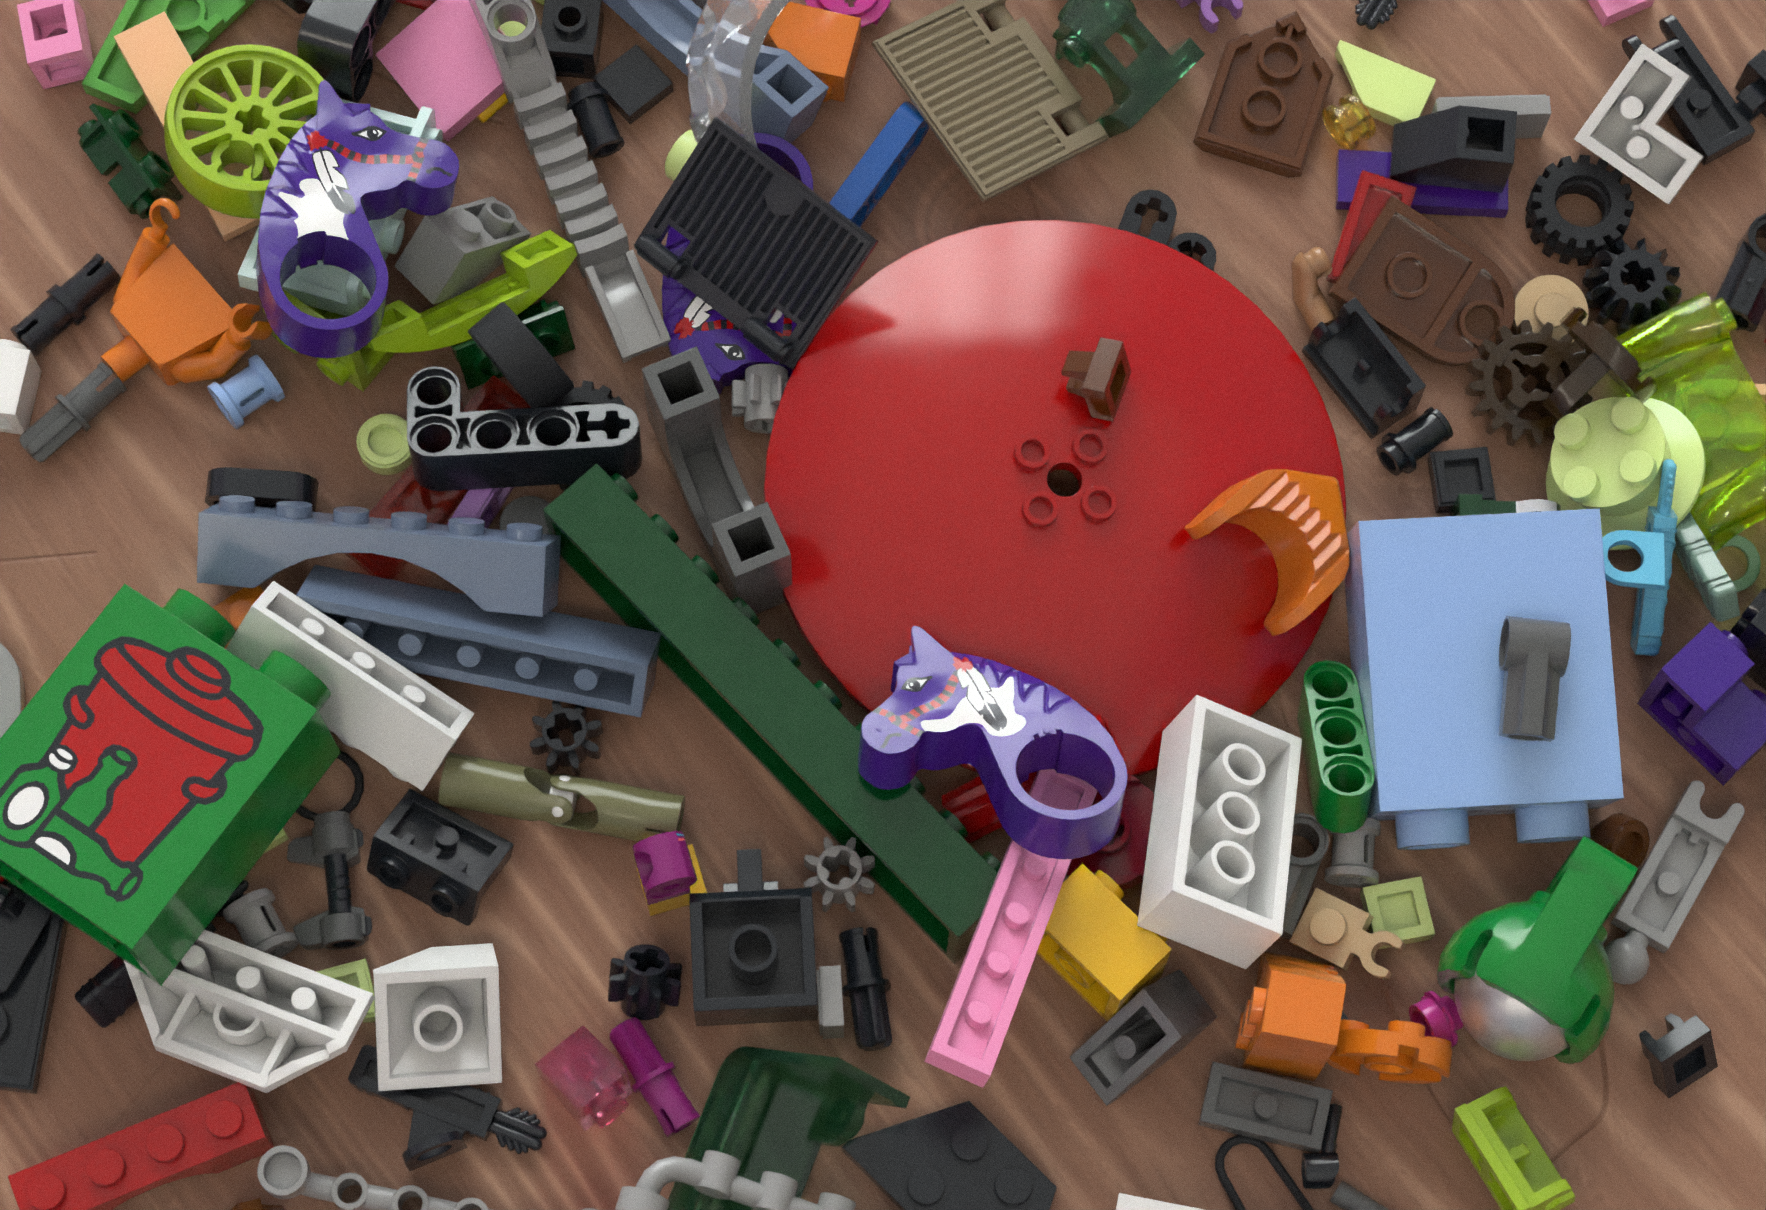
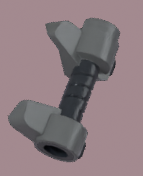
M330 811L314 816L312 836L295 838L288 845L287 860L290 863L306 864L325 869L328 910L295 925L293 928L298 943L306 950L356 948L365 944L369 938L368 935L372 931L371 918L366 916L364 909L352 906L351 888H349L350 877L348 876L349 868L361 862L360 848L363 846L364 840L362 831L354 828V825L351 824L348 812Z

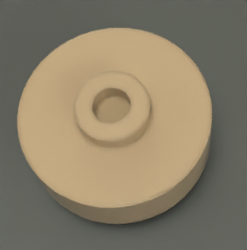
M1559 275L1536 277L1526 283L1514 298L1515 315L1512 328L1516 334L1517 327L1522 320H1529L1533 333H1538L1549 322L1553 324L1552 338L1559 341L1564 335L1568 334L1559 321L1573 307H1580L1588 314L1587 300L1581 289L1565 277ZM1588 315L1581 322L1584 326L1587 324Z

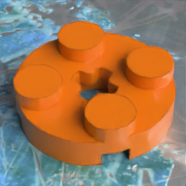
M1341 1019L1337 1046L1327 1063L1338 1070L1360 1076L1362 1064L1369 1070L1379 1072L1378 1080L1412 1084L1441 1082L1442 1075L1447 1078L1450 1077L1453 1055L1451 1049L1452 1042L1443 1038L1425 1036L1426 1027L1415 1022L1390 1021L1388 1022L1387 1030L1370 1029V1026L1363 1022Z

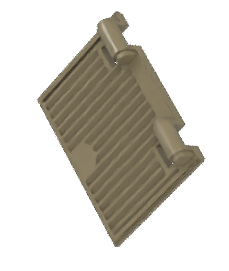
M958 0L873 41L871 45L983 203L1108 140V133L1099 121L1091 125L1087 122L1079 110L1083 100L1026 19L1024 17L1016 21L1013 19L1005 7L1006 0ZM982 13L994 29L993 32L990 31L979 14ZM1057 117L1069 136L1066 137L1053 118Z

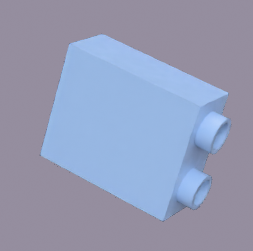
M1600 508L1358 521L1347 533L1349 568L1344 579L1351 670L1354 672L1358 682L1375 772L1368 818L1378 821L1395 820L1398 850L1440 849L1470 845L1468 816L1515 813L1517 843L1580 840L1583 836L1590 838L1588 809H1599L1624 798ZM1506 616L1570 624V654L1566 672L1563 677H1560L1555 739L1551 742L1515 740L1499 736L1504 670L1499 668V644Z

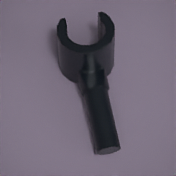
M1330 1104L1321 1153L1302 1154L1301 1173L1302 1184L1305 1189H1327L1335 1183L1336 1175L1339 1171L1336 1142L1343 1109L1338 1104Z

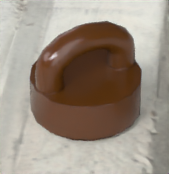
M1623 813L1612 814L1590 830L1589 839L1637 868L1644 861L1649 849L1650 837L1648 828L1642 821Z

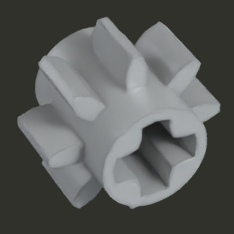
M756 364L745 369V381H732V416H744L745 429L756 433L772 432L775 414L788 382V370L783 366L775 364Z
M825 837L824 851L819 858L813 855H805L804 866L808 870L817 873V876L808 878L804 882V888H812V893L820 892L823 896L822 911L827 912L833 903H845L846 908L852 913L855 911V897L859 891L865 894L874 893L875 884L870 879L863 877L862 873H866L875 867L874 856L859 857L856 853V838L852 837L848 840L846 846H834L832 841ZM840 865L849 867V878L843 877L838 885L829 882V871L836 872Z

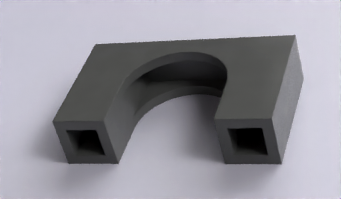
M697 346L641 368L648 420L728 598L732 601L736 596L740 597L756 614L785 603L783 589L792 584L791 553L768 502L754 507L743 484L724 432L720 396Z

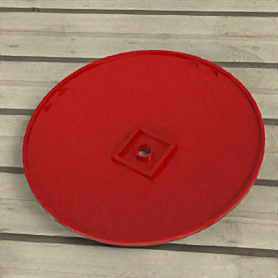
M1034 220L982 226L941 238L918 248L877 272L852 292L828 317L807 351L799 359L786 384L775 414L766 455L764 503L768 502L791 553L792 584L783 589L784 600L801 635L823 668L852 700L869 714L893 694L891 692L894 661L909 654L911 629L913 626H918L924 629L949 652L983 657L1010 666L1055 687L1070 696L1094 716L1100 714L1107 721L1116 736L1125 757L1127 773L1134 777L1158 769L1162 731L1196 695L1249 717L1260 710L1290 677L1311 646L1328 611L1333 595L1331 593L1299 624L1282 634L1272 636L1264 626V621L1275 603L1279 587L1278 569L1272 552L1266 543L1256 533L1238 524L1224 522L1209 534L1195 540L1185 530V526L1230 486L1263 471L1272 469H1288L1335 477L1339 481L1346 523L1343 466L1332 423L1322 397L1308 370L1282 332L1255 303L1235 286L1197 260L1165 244L1140 235L1092 223ZM1100 337L1122 341L1131 368V374L1113 422L1091 417L1085 398L1067 391L1066 386L1070 377L1062 376L1061 373L1069 351L1095 352ZM1055 470H1067L1077 478L1079 491L1072 496H1059L1049 488L1047 476ZM970 764L957 765L968 770L977 772V770Z

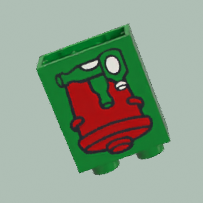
M124 583L0 738V876L162 986L341 752L319 712L330 698L331 692L311 671L291 657L276 650L270 653L257 670L225 649L236 631L219 612L199 597L178 588L162 608Z

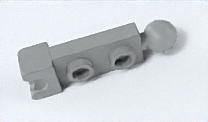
M1699 780L1689 783L1611 921V924L1627 932L1624 938H1617L1609 942L1604 948L1611 964L1613 982L1623 985L1634 984L1647 974L1649 955L1646 948L1648 945L1663 954L1669 949L1724 847L1745 813L1742 804H1732L1721 818H1709L1700 809V800L1705 791L1704 783Z

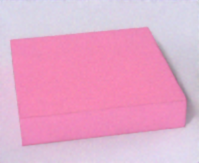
M436 0L375 54L419 110L422 106L435 110L436 128L443 131V138L446 141H450L505 93L499 70L469 0ZM499 27L497 31H498L499 33H501V34L507 36V35L503 32V30Z

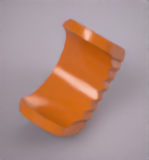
M1288 469L1266 470L1230 486L1185 526V530L1195 540L1209 534L1224 522L1238 524L1256 533L1266 543L1272 552L1278 569L1279 587L1275 603L1264 621V626L1272 636L1290 630L1308 617L1336 590L1344 580L1349 568L1347 529L1339 481L1335 477Z

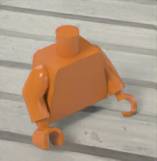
M159 198L152 203L149 210V219L153 226L144 228L139 236L113 298L114 305L110 310L114 322L124 336V339L100 357L103 363L113 371L114 377H118L122 383L126 382L146 365H149L167 386L175 385L180 381L183 383H193L224 378L251 347L250 339L265 340L270 337L272 328L269 322L256 321L251 325L252 317L261 309L260 305L240 303L231 309L174 243L168 247L170 242L169 237L166 235L168 225L163 221L160 210L162 206L166 207L173 219L180 217V210L172 200Z

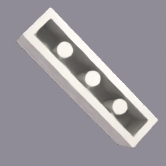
M275 581L267 587L251 606L226 647V650L257 670L273 650L284 653L303 665L318 677L331 692L330 698L319 711L328 729L335 733L344 744L361 750L385 766L394 777L411 783L421 791L427 786L475 714Z

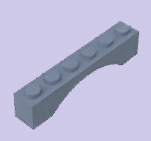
M602 0L750 133L771 134L792 143L812 126L829 87L787 50L769 47L741 36L716 21L692 0Z
M241 495L222 496L219 498V503L199 512L197 583L255 588L283 569L306 559L335 553H373L403 559L436 573L462 590L486 612L543 617L558 605L561 535L543 534V527L538 524L511 523L507 525V530L485 528L484 520L470 517L449 519V525L427 523V515L417 512H395L391 514V519L369 517V509L356 506L336 507L333 509V513L312 512V504L303 501H281L276 503V508L255 506V498Z

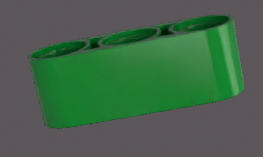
M1324 660L1312 664L1304 673L1297 720L1300 738H1302L1303 755L1316 820L1325 829L1345 834L1355 832L1367 820L1375 772L1357 678L1347 665L1338 661Z

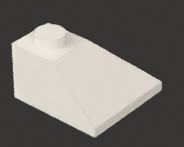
M493 943L430 947L373 970L378 1091L502 1083L499 968Z

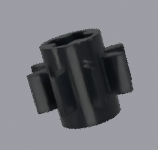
M553 700V711L545 719L540 716H533L532 718L534 728L543 737L532 740L529 743L534 755L548 753L546 761L548 773L553 774L560 765L571 767L572 772L578 776L581 771L580 763L587 756L592 759H600L601 757L600 748L591 742L590 738L597 737L603 733L602 724L598 720L586 723L587 710L585 706L576 705L574 709L562 708L559 701ZM570 729L575 743L564 747L559 739V731Z
M641 944L631 947L626 952L624 960L619 958L611 959L608 1001H620L622 1011L631 1018L636 1017L639 1020L659 1018L664 1012L666 1005L674 1007L679 1005L682 964L670 963L669 955L658 946Z

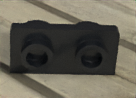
M409 789L373 835L367 871L377 877L387 887L399 889L429 905L436 913L444 917H451L469 926L477 916L481 897L511 858L514 844Z

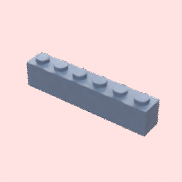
M320 565L313 566L296 596L414 673L640 718L654 686L661 634L658 632L552 611L543 617L486 612L466 594Z

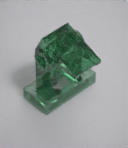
M1069 0L1057 17V20L1060 22L1059 28L1052 35L1057 41L1055 57L1058 60L1065 57L1078 68H1083L1087 63L1090 64L1108 84L1114 103L1095 122H1100L1108 133L1109 138L1130 130L1205 55L1191 37L1166 50L1136 16L1137 10L1131 0ZM1115 32L1120 34L1138 54L1126 68L1104 45Z

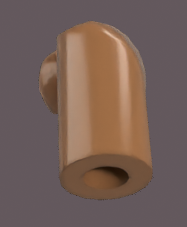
M1316 246L1305 254L1300 251L1291 262L1293 301L1311 333L1320 322L1323 321L1328 326L1336 319L1317 279L1331 273L1332 264L1323 248Z

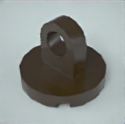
M1573 307L1559 322L1589 357L1541 404L1557 421L1577 404L1606 374L1631 397L1639 399L1643 404L1657 391V384L1652 377L1648 376L1642 383L1637 379L1638 374L1642 371L1638 366L1640 363L1600 323L1596 324L1590 321L1586 326L1581 323L1588 314L1580 307Z

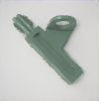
M1689 512L1676 526L1678 530L1675 533L1676 545L1673 551H1675L1689 579L1695 584L1694 587L1698 589L1702 601L1707 609L1710 610L1712 617L1718 622H1723L1740 616L1737 592L1745 590L1757 579L1761 567L1758 550L1751 541L1735 534H1727L1707 541ZM1724 547L1738 548L1747 559L1746 572L1738 580H1731L1716 556L1717 552Z

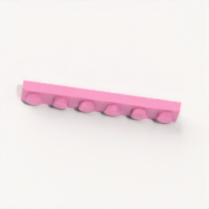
M1055 769L1037 771L1029 791V795L1038 802L1063 810H1078L1090 807L1097 793V790L1086 781L1072 775L1057 773ZM1011 838L924 1062L982 1088L985 1086L991 1076L1072 859H1054L1037 855L1021 847Z

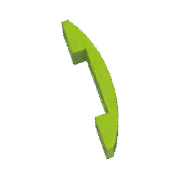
M548 230L500 252L506 270L505 274L432 308L417 313L401 300L394 301L385 306L380 329L367 345L375 351L412 353L435 350L472 339L468 330L501 302H504L518 315L544 295L566 272L577 257L575 246L553 231Z

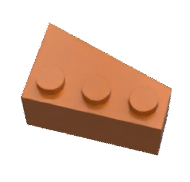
M1264 952L1260 956L1256 987H1253L1251 999H1247L1245 1010L1240 1014L1235 1038V1048L1245 1050L1242 1068L1315 1081L1337 1046L1347 984L1341 976H1338V971L1334 970L1333 964Z

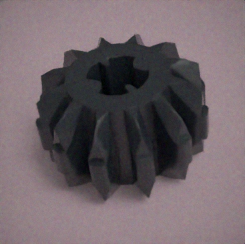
M1622 238L1614 242L1611 252L1604 249L1599 250L1592 260L1593 268L1587 269L1583 276V286L1590 290L1585 296L1588 308L1601 309L1596 318L1597 324L1604 325L1610 320L1617 322L1616 330L1619 337L1626 335L1630 325H1633L1643 337L1645 334L1650 333L1654 323L1661 326L1666 324L1673 314L1671 307L1676 306L1682 296V289L1674 285L1680 277V267L1663 266L1668 256L1667 249L1659 250L1653 255L1647 252L1648 245L1645 238L1637 241L1634 250H1631Z

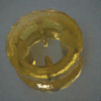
M1348 93L1339 99L1338 107L1329 105L1323 109L1322 117L1326 129L1335 142L1344 150H1354L1359 146L1360 138L1369 140L1375 136L1376 127L1372 116L1364 104L1357 97Z

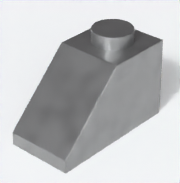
M1179 969L1143 988L1069 1058L1107 1106L1180 1052L1218 1016Z

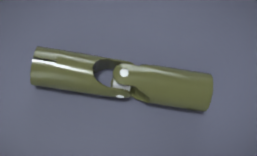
M449 752L445 760L439 788L440 805L519 820L546 821L551 825L637 842L657 834L681 831L685 809L684 795L568 774L553 775L544 770L452 752ZM580 795L592 802L597 809L587 813L574 812L576 801L580 798Z

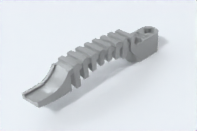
M469 0L499 70L509 104L513 103L517 124L520 130L524 129L525 143L530 155L534 154L536 170L540 179L545 180L547 196L551 205L555 204L556 216L561 229H565L567 241L575 246L579 271L582 278L586 277L588 290L602 313L622 362L631 361V358L663 346L664 348L668 346L671 338L634 250L629 251L628 237L622 223L618 224L617 213L613 204L609 205L608 195L603 183L599 184L598 172L593 161H588L587 146L582 135L578 137L577 121L572 109L567 111L566 93L562 83L556 82V72L531 0ZM509 21L520 22L526 27L522 33L511 37L497 31L502 24Z

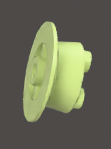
M1610 397L1593 401L1576 412L1563 416L1555 425V439L1546 473L1547 498L1550 501L1557 502L1561 506V510L1600 508L1602 538L1606 534L1617 530L1645 532L1648 506L1657 507L1662 466L1666 459H1672L1677 466L1671 506L1678 517L1677 525L1687 516L1697 501L1705 477V451L1701 438L1693 424L1675 407L1653 398H1649L1643 404L1634 397ZM1617 545L1610 550H1628L1633 548L1627 545Z

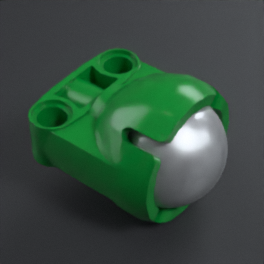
M1583 836L1561 865L1545 891L1533 892L1528 901L1508 903L1476 915L1452 935L1440 956L1437 981L1443 991L1455 995V1003L1462 1023L1469 1034L1481 1046L1498 1056L1511 1060L1536 1061L1554 1055L1559 1062L1567 1064L1582 1062L1598 1048L1609 1029L1615 993L1611 964L1603 947L1608 932L1602 924L1614 910L1638 870L1636 866L1588 837Z

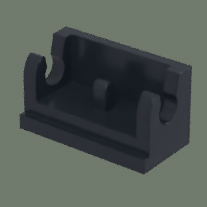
M1355 297L1341 307L1338 312L1339 316L1331 324L1326 326L1322 321L1313 329L1309 342L1303 347L1302 352L1370 439H1373L1417 409L1426 385Z

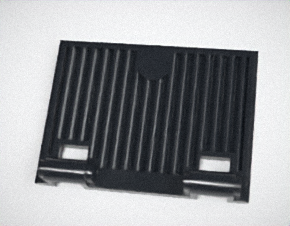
M714 117L634 243V248L641 258L668 279L673 278L679 281L739 328L743 333V337L774 362L779 361L787 367L794 369L879 241L718 117ZM671 227L690 241L682 256L675 255L661 244ZM777 309L797 324L788 339H783L767 326Z

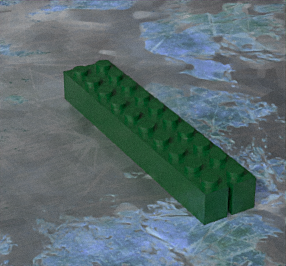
M596 463L543 509L546 526L549 529L548 534L561 535L560 558L626 626L661 634L658 659L838 845L846 846L848 840L854 837L856 838V853L860 858L874 856L875 867L866 872V874L955 965L968 951L1001 862L987 851L981 856L965 840L968 832L959 819L946 808H943L938 813L923 797L926 789L916 776L907 785L897 789H879L868 783L859 774L858 770L862 723L860 722L854 727L839 712L843 705L836 694L820 680L813 685L798 670L801 666V661L784 641L777 638L771 642L757 628L760 624V619L743 599L736 596L731 601L716 586L720 582L719 577L703 558L695 555L690 559L676 545L679 537L664 518L659 514H654L650 518L635 503L639 500V497L625 478L618 473H614L610 477Z

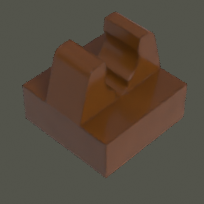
M1100 337L1095 352L1069 351L1061 373L1062 376L1070 377L1066 386L1067 391L1085 398L1091 417L1113 422L1128 383L1131 368L1123 342Z

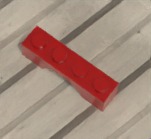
M237 1082L8 1176L19 1210H113L127 1200L161 1185L195 1175L218 1174L264 1155L274 1147L255 1094L249 1086Z

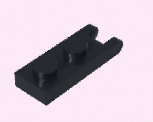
M1670 14L1659 21L1660 29L1667 41L1651 50L1691 76V79L1666 113L1689 146L1704 156L1701 161L1704 166L1750 141L1755 130L1677 18ZM1634 34L1622 40L1623 50L1629 60L1640 45L1643 44Z

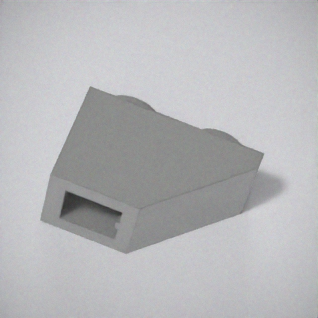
M491 196L449 208L437 215H425L396 262L395 267L432 304L449 300L477 286L503 263L500 252L528 240L532 233L516 219L515 212L508 205Z

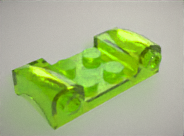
M1705 291L1654 316L1615 339L1640 363L1638 366L1642 371L1638 374L1637 379L1642 383L1650 376L1656 382L1657 391L1650 398L1663 401L1678 409L1693 424L1701 438L1706 459L1705 477L1701 492L1690 513L1715 552L1737 534L1766 518V404L1733 346L1729 332L1735 330L1738 326L1728 305L1722 297L1712 302ZM1620 387L1625 397H1631L1625 390H1623Z

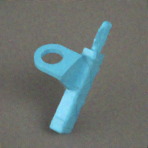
M1666 459L1663 462L1657 507L1648 506L1645 532L1617 530L1606 534L1602 538L1606 580L1618 586L1637 588L1630 645L1635 655L1656 656L1659 653L1660 646H1662L1661 636L1664 632V614L1668 603L1667 592L1670 588L1669 579L1672 574V555L1676 545L1675 533L1678 530L1676 527L1678 517L1671 508L1677 466L1672 459ZM1617 545L1630 546L1637 550L1641 556L1640 567L1631 572L1620 571L1610 563L1608 551Z

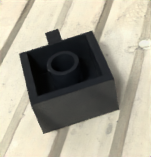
M761 849L737 850L738 883H723V892L689 894L693 1006L696 1026L818 1020L812 888L778 889V881H763Z

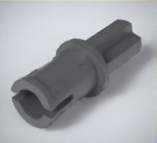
M100 362L97 368L67 395L62 396L58 394L55 396L58 403L20 435L19 441L22 447L36 461L40 463L46 461L80 429L87 432L91 428L88 422L121 393L123 394L127 391V388L117 377L101 392H97L96 388L113 373L109 367Z

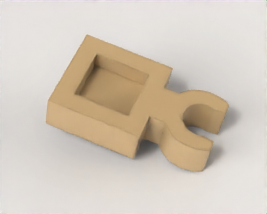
M1318 888L1315 889L1289 941L1293 945L1345 971L1348 970L1354 956L1360 958L1363 967L1371 975L1382 980H1390L1392 973L1383 966L1377 965L1375 961L1377 950L1386 945L1402 952L1406 948V944L1391 932L1378 931L1372 934L1368 933L1367 930L1374 918L1371 914Z

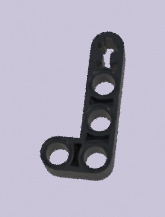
M313 0L298 34V57L312 66L324 80L329 82L340 99L358 103L364 96L373 71L372 42L395 0Z
M436 366L423 368L416 372L408 382L407 441L415 480L420 486L428 490L454 491L573 484L596 463L610 477L614 473H618L623 478L628 479L636 474L641 467L643 457L639 421L633 410L622 404L609 403L464 412L458 377L452 371Z

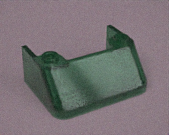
M743 1046L730 1053L722 1063L685 1158L702 1162L704 1153L707 1150L731 1155L741 1162L737 1173L738 1176L760 1183L762 1174L765 1171L786 1175L799 1183L795 1196L801 1198L821 1145L840 1146L853 1138L860 1131L864 1123L865 1110L868 1103L906 1108L910 1096L838 1057ZM675 1181L668 1198L670 1202L668 1210H752V1207L730 1199L723 1200L704 1195L696 1191L694 1186Z

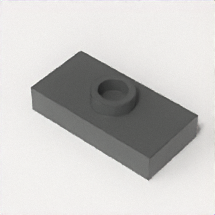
M1213 1062L1209 1072L1198 1125L1311 1153H1319L1333 1090Z

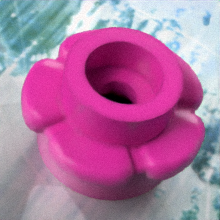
M1433 991L1425 992L1424 996L1421 997V1001L1409 1007L1410 1021L1424 1025L1426 1027L1425 1036L1443 1038L1452 1042L1451 1047L1455 1046L1458 1042L1456 1031L1463 1027L1456 1004L1448 996L1440 997Z

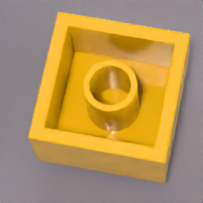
M1082 863L1061 886L1037 954L1108 1022L1143 988L1156 982L1162 976L1172 949L1165 943L1169 938L1137 926L1138 916L1121 901L1125 895L1110 876L1101 870L1093 874Z

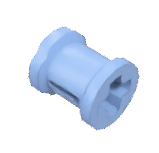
M256 354L248 359L249 366L222 384L214 381L207 386L214 402L235 429H239L244 425L243 418L273 399L279 402L285 398L280 384L263 360Z

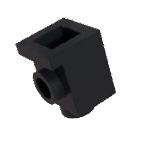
M602 0L544 1L541 30L556 76L593 79L597 75L604 24Z

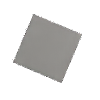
M841 965L819 966V970H816L820 1036L823 1035V1039L844 1038Z

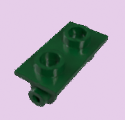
M96 104L89 106L98 121L89 120L80 126L77 132L81 137L79 146L102 175L108 176L119 164L123 168L108 184L129 213L138 214L141 219L149 218L150 206L162 195L180 201L183 195L171 181L175 176L174 171L160 155L147 149L139 138L143 134V130L135 119L122 109L113 111Z
M545 299L539 300V303L529 306L517 315L552 357L576 349L564 308L559 305L557 300L546 303ZM473 339L451 346L457 363L459 362L468 390L504 377Z

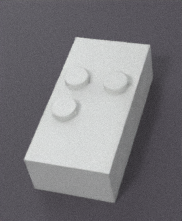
M1196 695L1162 731L1138 927L1244 969H1247L1282 936L1302 738L1199 695Z

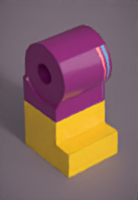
M682 831L657 834L633 845L635 865L650 916L690 905L689 894L707 893L693 844L687 845Z

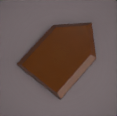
M1297 11L1277 19L1276 24L1252 35L1246 33L1226 43L1193 143L1202 151L1288 178L1301 177L1334 74L1324 57H1320L1306 34L1307 28Z

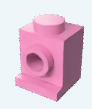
M34 0L18 4L17 9L27 64L43 89L83 80L94 61L85 13L77 0Z

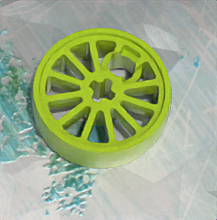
M235 45L213 51L198 59L177 80L168 99L164 115L166 153L179 182L195 199L215 211L240 218H260L264 195L270 181H262L263 167L266 166L272 176L279 161L276 156L277 152L282 155L287 144L306 123L305 121L295 120L310 114L311 118L316 115L319 84L324 79L312 66L301 58L271 46ZM252 85L251 95L245 97L239 86ZM264 86L273 88L266 98H260V88ZM226 91L231 102L221 97L217 93H222ZM286 97H289L293 100L286 104L280 105ZM199 104L211 112L197 111ZM187 130L209 132L191 140L185 138ZM213 152L211 165H205L198 159L200 156ZM231 163H243L249 166V168L244 169L243 176H233L223 170L225 166Z

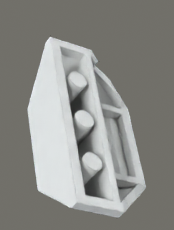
M207 930L202 932L162 986L124 961L156 1051L264 1093H268L346 1052L374 1000L373 993Z

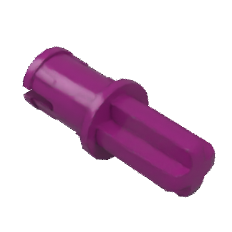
M633 1017L615 1026L611 1030L610 1040L636 1081L631 1088L635 1093L641 1092L656 1115V1119L663 1128L666 1137L668 1138L679 1133L697 1121L701 1116L687 1098L672 1072L676 1066L673 1062L665 1063L640 1020Z

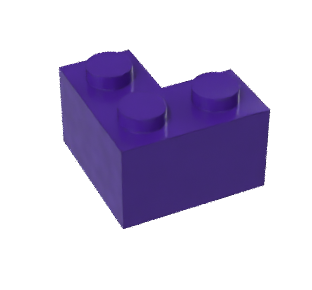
M1709 622L1661 668L1637 704L1724 786L1766 745V695L1756 689L1750 690L1742 682L1743 678L1755 664L1747 657L1748 652L1744 644L1731 632L1726 630L1720 631L1713 623Z

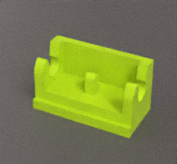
M1507 1086L1495 1089L1468 1104L1464 1103L1454 1109L1452 1132L1501 1210H1561L1575 1202L1576 1196L1566 1179H1562L1517 1109V1104Z

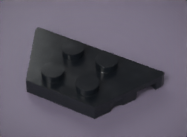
M970 1101L848 1140L842 1146V1152L900 1210H1050L1057 1189Z

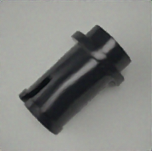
M586 82L573 88L567 95L570 101L567 104V111L572 109L574 116L577 118L591 157L603 158L619 151L625 142L623 137L620 136L607 105L610 100L608 91L602 89L598 82Z
M1430 407L1424 411L1423 415L1397 434L1388 432L1384 435L1381 441L1382 444L1376 449L1378 458L1391 474L1396 476L1402 472L1410 474L1416 469V461L1442 442L1453 437L1452 427L1439 410H1434L1433 407Z

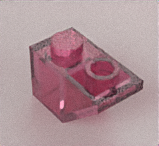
M584 1025L535 1063L541 1079L584 1131L595 1123L600 1128L609 1125L629 1106L625 1098L632 1094V1089L626 1068Z

